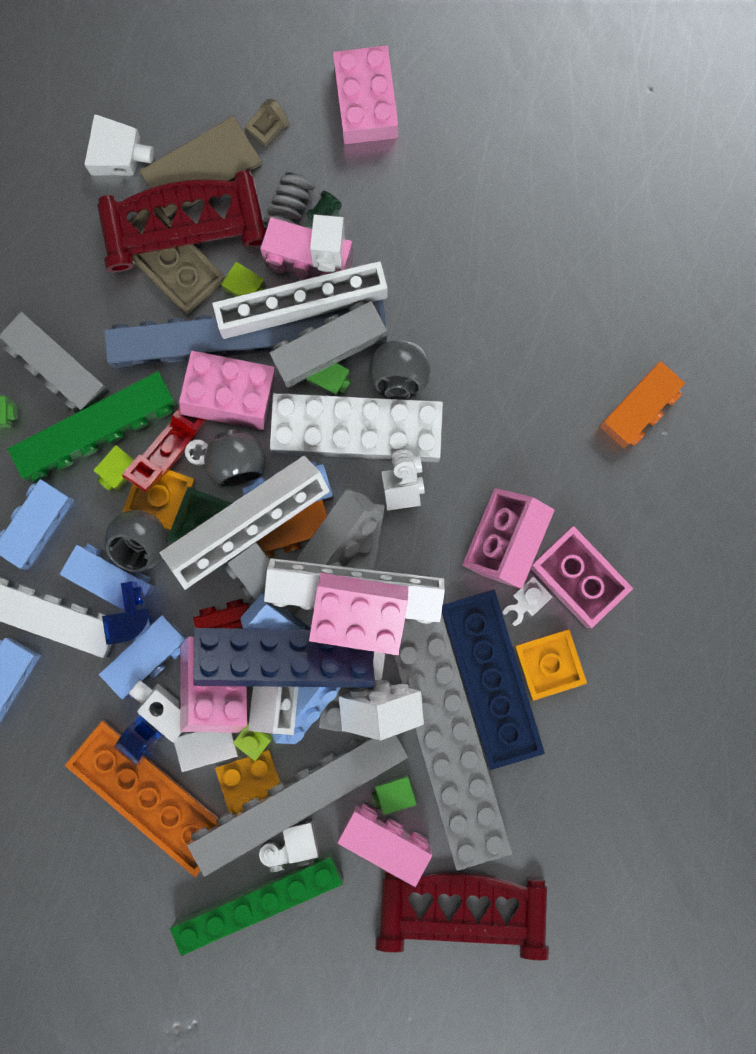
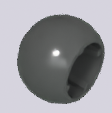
M404 340L389 341L377 348L371 357L369 376L373 386L380 394L390 399L406 400L418 395L427 385L430 376V363L424 350L417 344Z
M239 430L222 432L216 435V440L211 442L206 448L204 466L209 478L219 487L245 484L259 478L264 472L266 464L264 449L258 439L250 433H240Z
M130 510L116 516L109 524L105 533V549L108 556L117 566L131 572L146 571L156 566L162 559L159 552L168 546V535L162 522L153 514L142 510Z

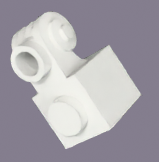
M406 449L397 450L391 456L393 470L381 471L387 511L421 506L420 494L425 493L422 477H417V473L422 472L420 455L413 456V453Z
M313 820L299 821L284 830L285 844L282 847L276 841L269 840L262 845L259 852L260 861L268 867L269 872L284 870L287 863L297 862V866L314 863V858L319 856V849Z

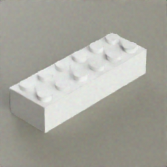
M273 393L270 451L272 454L391 460L394 452L406 449L413 453V456L420 455L421 462H439L443 402Z

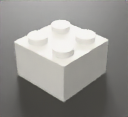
M387 680L375 681L373 688L356 687L350 689V693L339 696L342 731L381 741L424 725L421 691L410 689L407 684L392 685Z

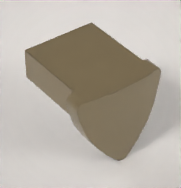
M268 99L244 127L245 131L263 146L267 147L283 128H287L289 122L278 102Z

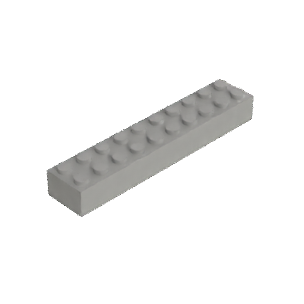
M442 613L440 622L429 624L420 623L416 619L405 618L399 654L394 655L402 684H407L410 689L421 691L424 725L416 727L415 730L456 870L512 855Z

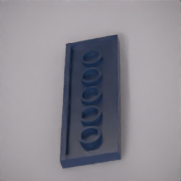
M495 589L442 605V614L489 769H497L545 754Z
M194 628L193 686L373 688L375 683L372 651L311 642L309 641L311 630Z

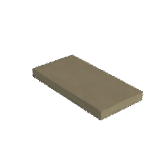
M232 116L139 171L148 187L152 188L185 180L234 181L237 172L252 171L261 166L262 162L235 117ZM196 200L193 204L185 202L182 204L181 209L184 211L201 200ZM169 205L166 209L161 207L169 219L176 215L177 207L175 205Z
M157 207L154 211L155 216L170 229L172 221ZM141 210L129 220L141 234L149 219L150 212L148 210ZM194 244L132 255L133 262L187 318L221 287L222 282L226 278Z

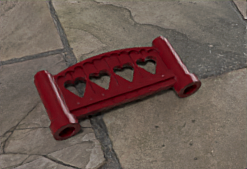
M248 170L237 172L234 181L185 180L152 187L119 202L112 195L98 198L99 203L97 207L107 253L104 262L108 272H123L134 267L132 255L235 236H242L243 246L245 247L262 246L267 230L263 223L255 179L251 171ZM223 195H229L232 198L224 219L209 205V200L212 197L220 199ZM196 200H202L205 203L197 224L181 209L183 203L191 202L193 204ZM169 205L177 207V212L170 229L155 216L154 211L157 207L165 209ZM141 210H148L150 212L142 234L127 220V215L130 212L139 213Z
M386 871L385 877L382 878L380 935L376 936L375 949L381 952H403L405 939L520 945V958L538 961L548 960L549 946L545 945L547 886H545V880L528 879V885L521 886L488 875L450 872L421 876L416 887ZM414 892L419 893L421 896L425 893L433 896V902L420 920L409 902V896ZM441 894H446L449 897L459 895L462 898L461 905L449 921L437 902ZM469 896H476L478 899L486 896L491 901L490 906L478 923L466 904ZM499 897H504L507 901L510 898H516L519 901V907L507 924H505L495 906V901Z

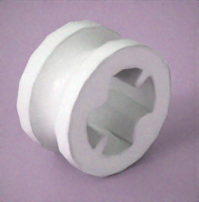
M193 440L186 446L185 456L193 465L203 466L204 455L200 456L199 460H194L196 457L191 455L192 450H197L198 446H203L201 449L205 451L208 444L202 440Z

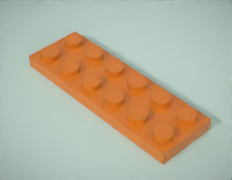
M101 721L64 766L192 876L196 877L201 870L187 847L188 841L192 839L190 835L206 826L207 830L218 824L216 822L218 817L106 721Z

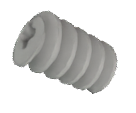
M285 173L280 179L281 185L276 188L277 195L272 198L271 202L273 205L268 207L267 212L269 215L263 219L264 225L268 227L270 217L295 224L293 219L301 220L303 216L297 212V209L306 210L307 207L301 202V199L310 200L311 198L305 192V189L314 190L315 186L298 174Z

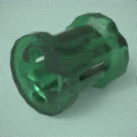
M322 191L320 194L321 199L306 214L312 221L314 215L332 216L336 210L341 209V202L329 192Z

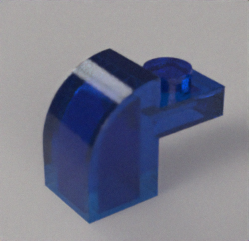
M137 582L121 583L125 612L102 616L106 645L138 639L148 630L152 623L153 608L141 609V604L145 602L142 587H138Z
M140 715L125 729L116 742L114 749L137 767L165 736Z

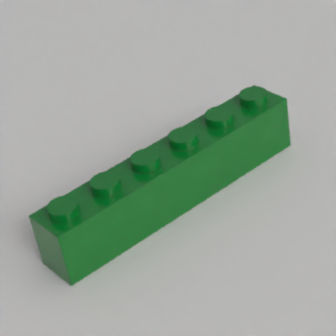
M157 371L7 448L21 478L35 483L40 479L44 480L49 476L48 472L56 468L62 470L71 466L74 463L73 459L81 455L87 457L96 453L100 445L106 442L113 444L124 437L123 434L132 429L133 431L143 429L148 425L147 421L155 417L163 418L173 412L172 408L178 405L163 376Z
M333 852L314 859L312 864L296 867L178 919L173 923L170 931L180 955L183 956L342 886L344 878Z

